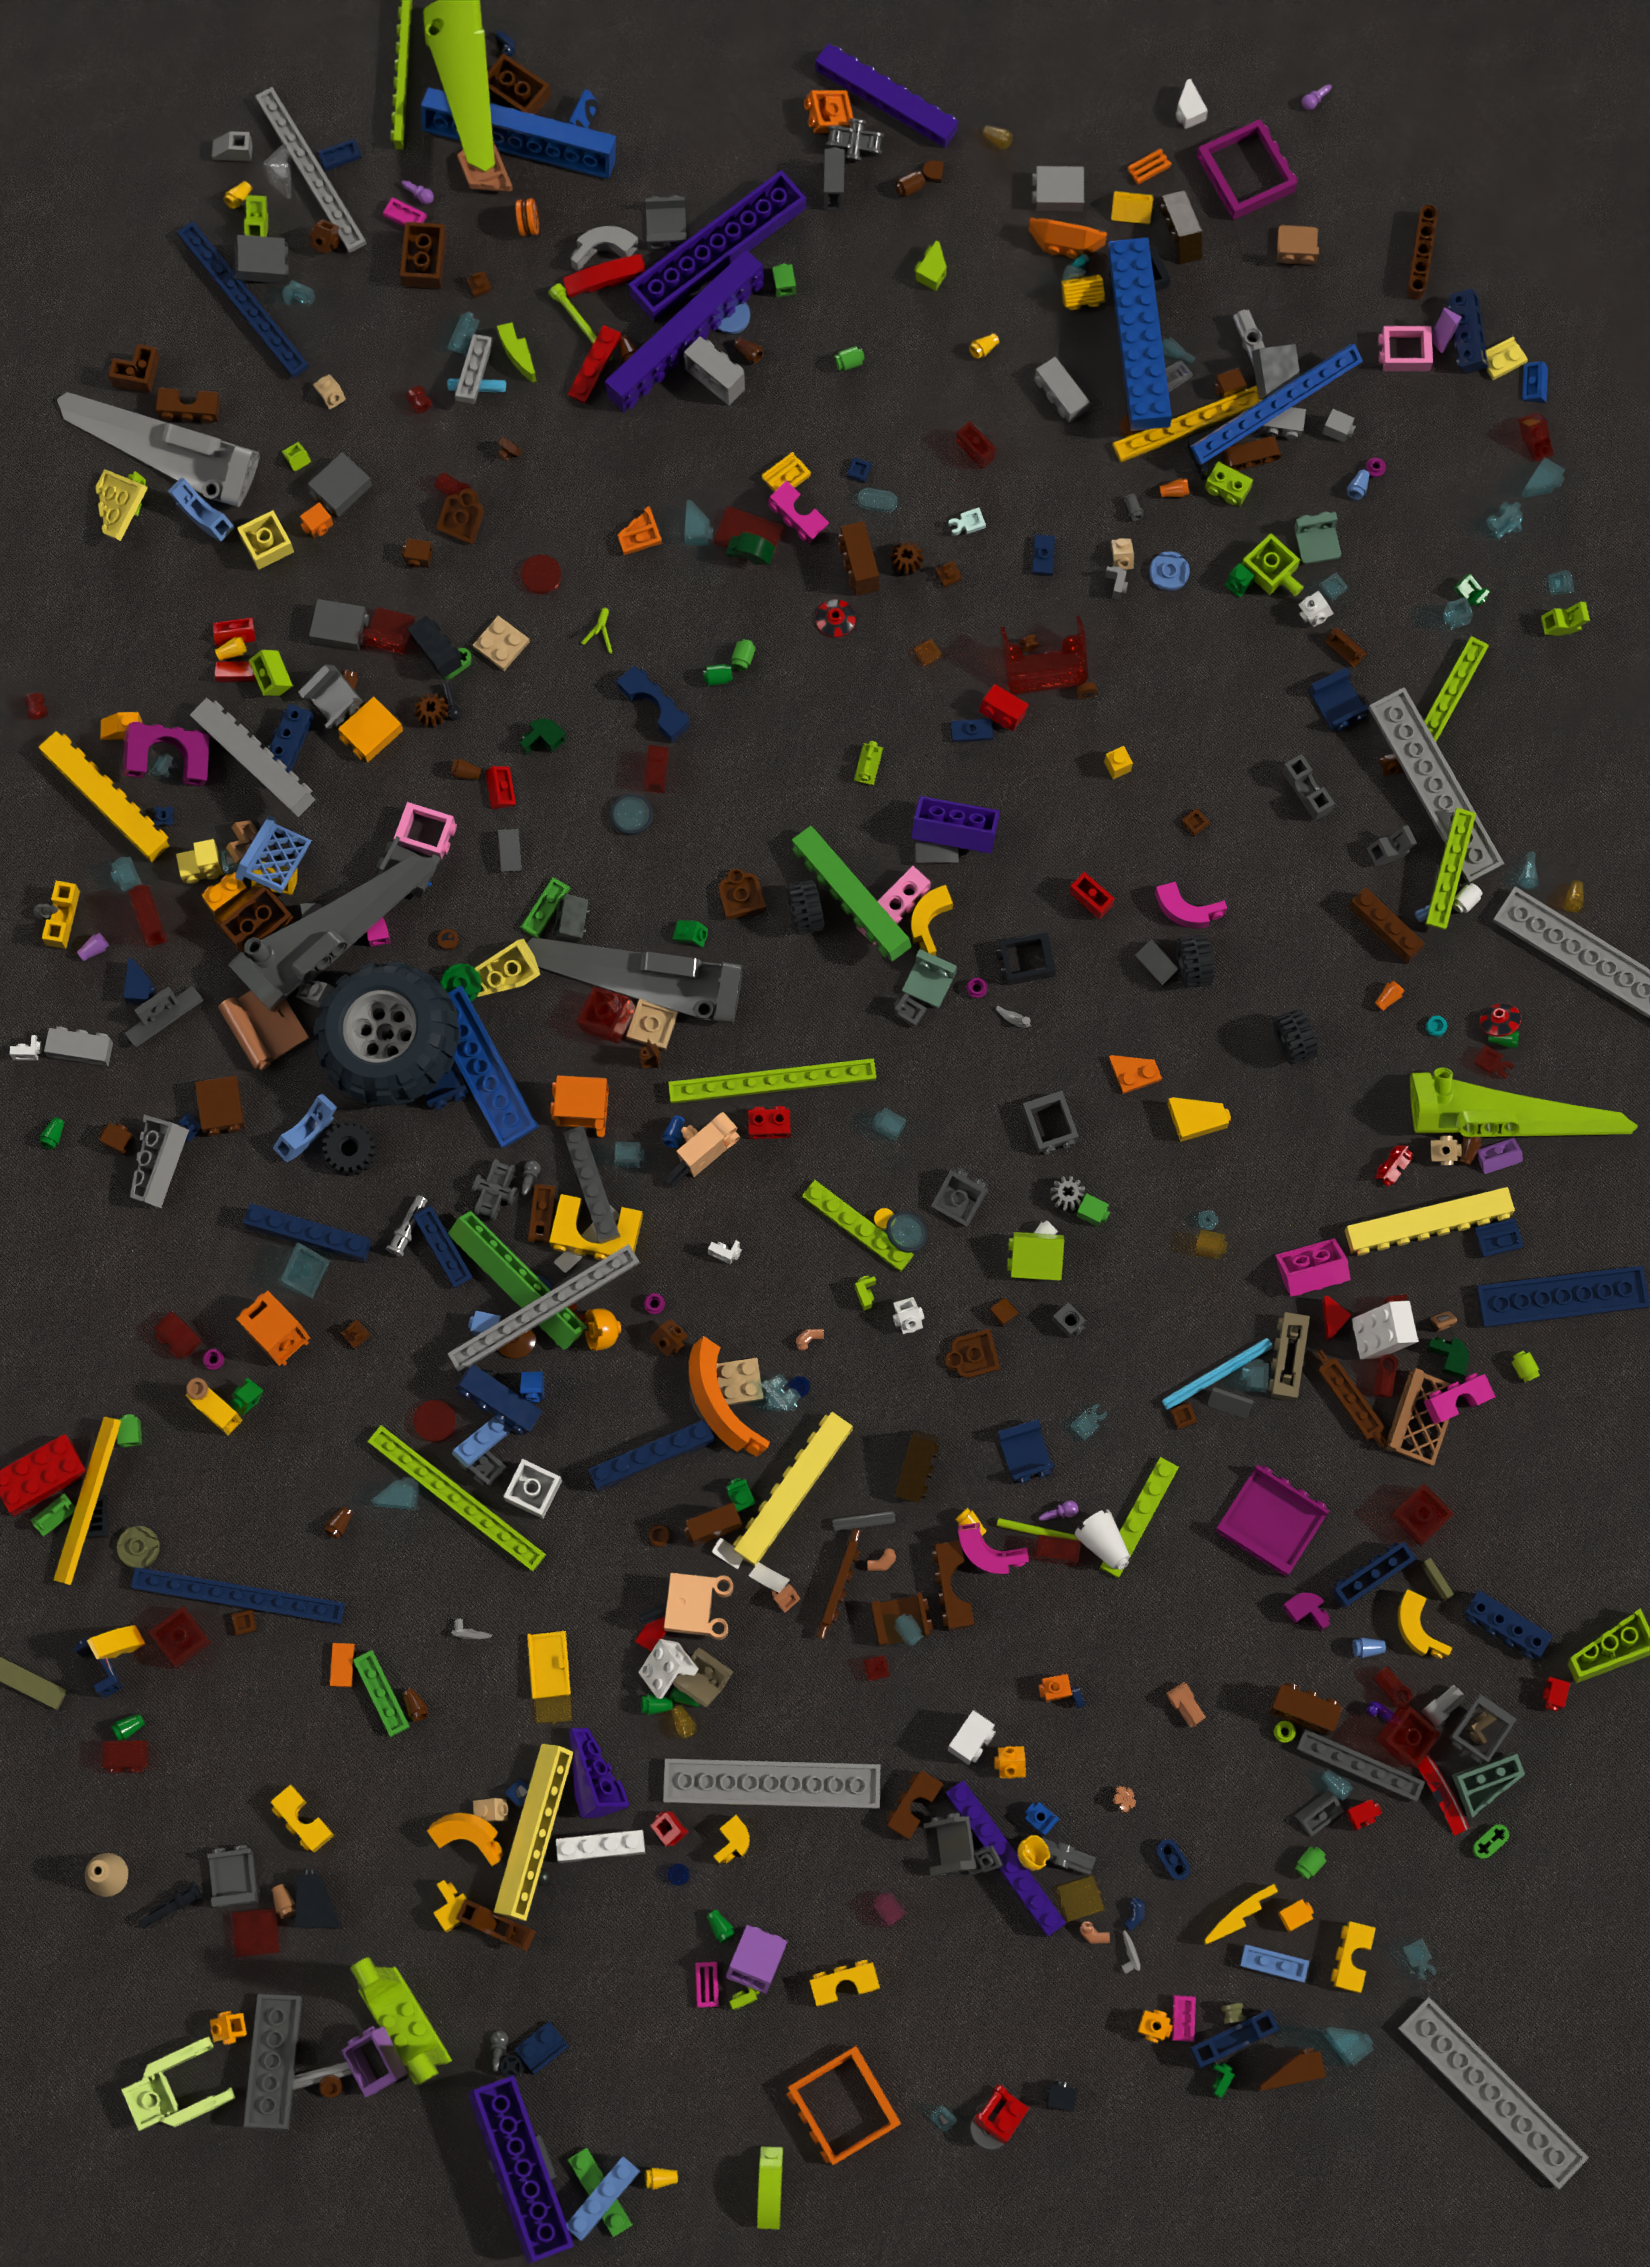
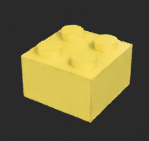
M273 510L237 528L258 570L294 552L292 544Z

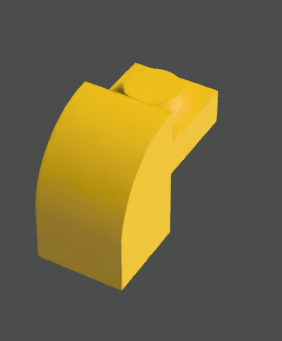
M735 1815L720 1828L721 1833L730 1843L714 1855L719 1865L722 1862L725 1864L730 1862L735 1857L733 1854L735 1851L743 1857L749 1848L750 1838L748 1830L738 1816Z
M443 1880L437 1886L448 1903L435 1911L434 1915L444 1931L449 1932L461 1923L456 1917L464 1899L467 1898L464 1894L456 1898L455 1894L458 1892L451 1882L447 1884Z

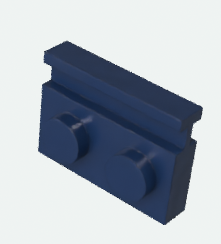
M1516 1218L1474 1229L1482 1258L1524 1248L1520 1231L1516 1224Z
M549 2021L515 2048V2050L535 2075L569 2048V2046Z

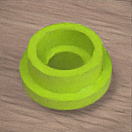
M1281 1721L1274 1728V1735L1280 1742L1287 1743L1295 1737V1727L1289 1721ZM1282 1728H1286L1288 1730L1287 1736H1283L1281 1734Z

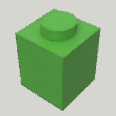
M779 264L773 267L776 297L795 295L796 284L792 264Z
M1086 1193L1076 1216L1099 1227L1101 1222H1106L1110 1214L1107 1211L1109 1204Z
M129 1414L123 1415L122 1419H117L121 1421L117 1434L118 1445L121 1448L142 1446L141 1421L139 1418Z

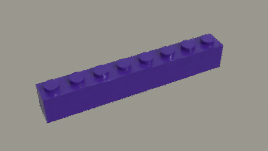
M828 43L815 61V70L943 148H946L958 131V121L954 116L945 114L936 105H930L921 96L910 93L904 86L895 84L889 77L880 75L871 66H865L856 57L845 54L837 46H832Z
M961 1781L946 1792V1797L956 1811L960 1813V1816H969L971 1832L981 1846L994 1847L1002 1863L998 1870L1048 1938L1066 1924L1064 1919L1028 1869L1021 1864L1016 1852L965 1781Z

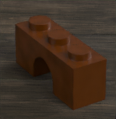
M159 388L156 411L158 417L166 421L180 419L184 422L201 421L210 424L218 422L221 400L218 392L198 391L196 401L186 405L181 403L179 389Z
M922 1770L919 1774L914 1773L908 1783L912 1785L909 1791H903L897 1801L900 1803L896 1811L892 1809L886 1819L889 1822L887 1828L908 1841L921 1822L912 1815L910 1811L911 1804L918 1799L926 1800L932 1804L943 1786L942 1782Z

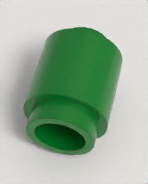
M731 665L706 666V670H703L704 683L708 682V686L728 684V682L733 681Z

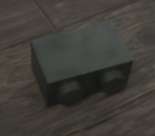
M566 893L559 898L553 937L575 943L582 939V937L584 938L587 930L585 919L590 912V907L588 906L589 899Z

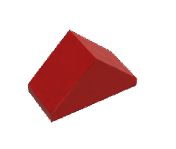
M1324 1296L1322 1306L1326 1341H1331L1349 1320L1351 1314L1331 1297Z

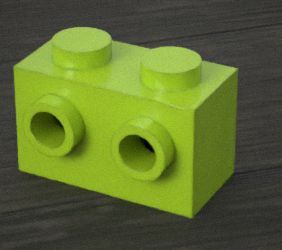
M1217 462L1207 479L1205 489L1211 495L1220 496L1227 503L1240 507L1252 487L1253 479Z
M261 650L249 659L263 695L280 696L293 686L279 651Z

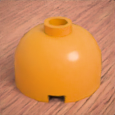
M606 1309L587 1310L584 1324H588L589 1331H585V1336L589 1348L594 1351L610 1348L616 1342L618 1333H621L620 1322Z

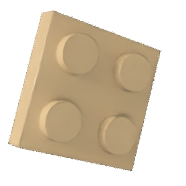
M497 616L473 644V648L505 671L530 640L500 616Z
M639 999L626 1037L648 1045L647 1040L649 1039L651 1044L656 1043L659 1049L666 1050L679 1012Z
M757 1358L717 1364L719 1387L728 1405L764 1400Z

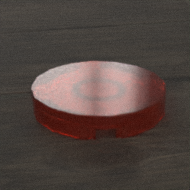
M536 555L525 562L522 567L521 577L529 591L535 594H546L556 589L559 585L561 569L554 558L548 555Z
M430 1400L418 1407L414 1415V1426L421 1438L429 1442H440L452 1435L456 1427V1417L449 1404L441 1400Z

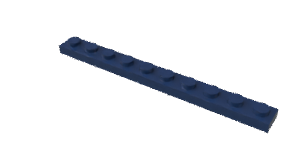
M194 221L180 229L177 233L181 240L292 378L308 369L309 365L243 282L235 280V272Z
M135 1567L131 1585L132 1589L339 1625L342 1624L345 1603L139 1567Z

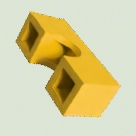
M61 881L55 882L51 900L53 906L58 907L59 910L51 915L50 920L46 919L42 940L46 946L67 948L80 894L76 884Z
M289 1785L271 1801L274 1806L271 1810L279 1819L282 1816L288 1822L285 1826L293 1835L297 1833L301 1837L299 1843L306 1851L311 1849L315 1853L334 1836L319 1817L310 1824L300 1823L298 1812L307 1802L292 1785Z
M1351 1921L1347 1923V1926L1343 1925L1340 1937L1344 1939L1343 1945L1338 1947L1336 1953V1960H1339L1338 1967L1333 1969L1331 1981L1334 1982L1333 1987L1358 1994L1361 1993L1366 1971L1357 1969L1352 1964L1351 1955L1356 1949L1371 1950L1376 1928Z
M867 1960L855 1963L856 1967L851 1969L842 1966L834 1969L835 1973L826 1975L825 1972L814 1974L813 1979L810 1980V1985L816 2007L838 2001L836 1987L842 1981L853 1982L857 1988L858 1995L880 1989L873 1962L868 1963Z

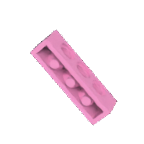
M912 866L877 902L899 925L903 920L902 916L906 912H912L917 905L916 902L931 891V881ZM906 889H911L915 893L911 896H908L904 894V891ZM897 903L900 905V908L893 910L890 908V905ZM857 927V929L867 938L865 934L866 931L864 930V928L862 927L861 929H859Z

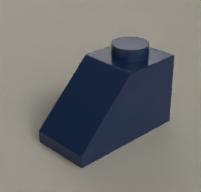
M128 958L123 998L129 1004H143L156 995V987H154L149 977L133 958Z

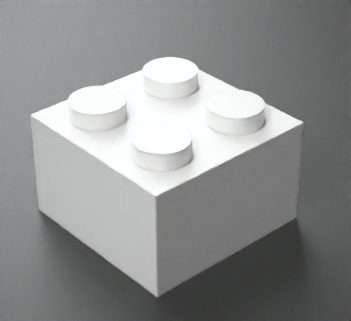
M522 1459L504 1495V1499L506 1502L544 1519L562 1482L561 1477Z
M973 1710L949 1745L948 1751L968 1765L971 1761L976 1763L982 1754V1745L984 1743L988 1745L995 1735V1731H993L994 1724Z

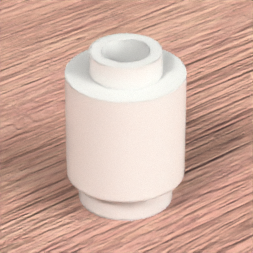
M1473 883L1465 885L1454 898V909L1459 913H1468L1481 899L1482 891Z

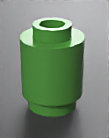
M854 346L839 351L837 355H834V360L839 371H846L862 365L865 357L862 349Z
M742 639V641L736 643L731 658V666L733 668L746 671L747 667H750L756 650L753 642Z
M1309 1847L1297 1861L1296 1871L1307 1880L1311 1876L1314 1877L1325 1864L1326 1859L1324 1857L1326 1854L1318 1847L1314 1849Z

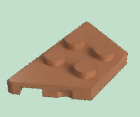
M494 141L495 166L486 173L468 164L463 150L457 154L470 189L513 191Z

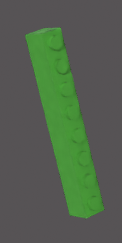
M812 826L792 839L794 845L792 850L799 859L802 857L806 861L804 864L811 873L814 871L818 875L817 879L823 887L826 885L830 889V895L835 901L838 899L842 903L841 907L847 915L851 913L859 929L864 928L867 938L871 943L876 942L879 946L878 950L883 957L888 956L891 961H894L912 947L909 937Z
M471 1211L459 1217L448 1232V1235L521 1308L551 1291ZM568 1307L539 1324L541 1329L563 1350L576 1343L587 1328Z

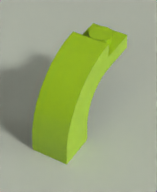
M761 2147L757 2226L760 2229H780L783 2147Z

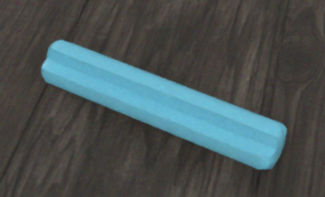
M448 379V390L456 391L460 379ZM482 380L479 391L505 392L506 381Z

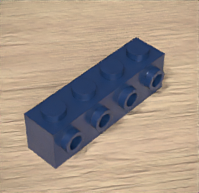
M1470 288L1450 294L1449 310L1462 317L1455 330L1456 338L1453 339L1455 349L1458 350V356L1456 357L1458 367L1466 374L1488 368L1477 293Z
M289 704L288 708L283 710L281 724L273 732L274 739L272 744L267 746V749L274 754L272 759L275 762L279 759L287 767L285 769L287 773L292 770L314 721L311 711Z
M473 1364L466 1369L455 1387L462 1398L471 1399L479 1409L489 1411L497 1421L507 1423L511 1426V1430L519 1435L529 1433L542 1413L541 1409Z
M1404 1541L1399 1545L1395 1542L1386 1549L1387 1553L1383 1556L1379 1554L1369 1560L1370 1565L1363 1568L1360 1566L1351 1572L1353 1576L1348 1580L1342 1578L1334 1584L1336 1588H1334L1332 1594L1343 1609L1355 1603L1416 1560V1557Z
M1480 1590L1475 1593L1463 1613L1469 1623L1475 1626L1481 1625L1486 1628L1484 1631L1493 1637L1499 1636L1504 1639V1644L1513 1649L1517 1647L1523 1651L1522 1655L1531 1660L1534 1658L1537 1660L1541 1657L1553 1637L1549 1632Z

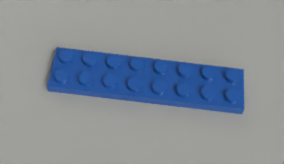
M459 986L448 993L457 1010L460 1030V1043L456 1049L454 1060L502 1148H505L539 1126L462 986Z

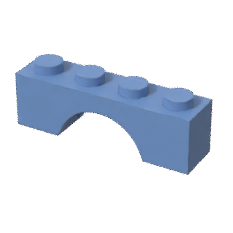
M623 2156L566 2224L568 2230L583 2241L610 2206L641 2171Z

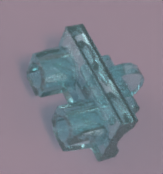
M1505 501L1499 509L1502 516L1499 518L1496 515H1491L1487 519L1488 527L1493 530L1494 537L1498 540L1506 532L1508 534L1512 531L1519 533L1522 530L1520 523L1523 521V515L1520 511L1521 504L1517 501L1513 505Z
M777 1374L771 1380H765L761 1384L768 1392L764 1396L768 1401L765 1408L767 1410L775 1408L777 1412L782 1408L785 1412L789 1410L794 1411L798 1407L796 1402L801 1395L794 1388H790L786 1393L782 1390L787 1380L781 1374Z

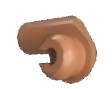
M824 1329L804 1330L796 1339L797 1348L799 1350H806L811 1340L824 1339Z
M886 1549L879 1560H868V1571L888 1570L895 1562V1551L893 1549Z
M1089 1921L1081 1924V1935L1089 1943H1110L1109 1932L1098 1933Z

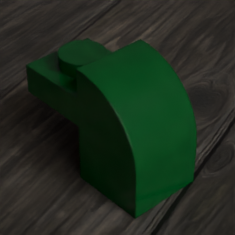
M741 532L740 536H731L726 555L730 558H746L754 565H770L775 546L758 535Z
M537 719L529 723L531 733L528 732L521 738L520 747L527 755L542 742L553 753L567 740L566 732L552 720Z
M1455 1337L1451 1340L1450 1344L1442 1338H1431L1426 1350L1446 1357L1442 1373L1462 1379L1469 1362V1352L1465 1344Z

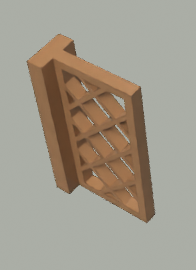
M1415 1368L1409 1372L1386 1440L1388 1444L1384 1446V1449L1390 1452L1395 1451L1427 1465L1434 1466L1449 1419L1443 1421L1441 1427L1439 1423L1435 1424L1439 1434L1436 1439L1431 1441L1426 1429L1434 1426V1423L1426 1427L1424 1426L1420 1415L1428 1412V1410L1418 1413L1415 1403L1416 1400L1421 1398L1424 1401L1428 1400L1427 1395L1447 1388L1450 1383L1423 1373L1424 1371ZM1424 1379L1430 1381L1434 1388L1433 1391L1426 1394L1422 1388ZM1416 1417L1421 1429L1412 1433L1408 1424L1411 1419ZM1422 1431L1427 1443L1418 1447L1413 1435ZM1410 1437L1414 1449L1410 1451L1401 1448L1403 1440ZM1429 1445L1432 1451L1430 1460L1423 1457L1420 1448Z

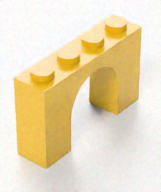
M560 1195L549 1241L550 1246L555 1251L565 1252L570 1250L574 1251L575 1255L583 1257L586 1254L593 1255L595 1259L601 1261L628 1244L635 1253L643 1218L642 1211L622 1207L617 1225L620 1237L603 1244L592 1243L582 1238L577 1231V1223L582 1206L581 1198Z

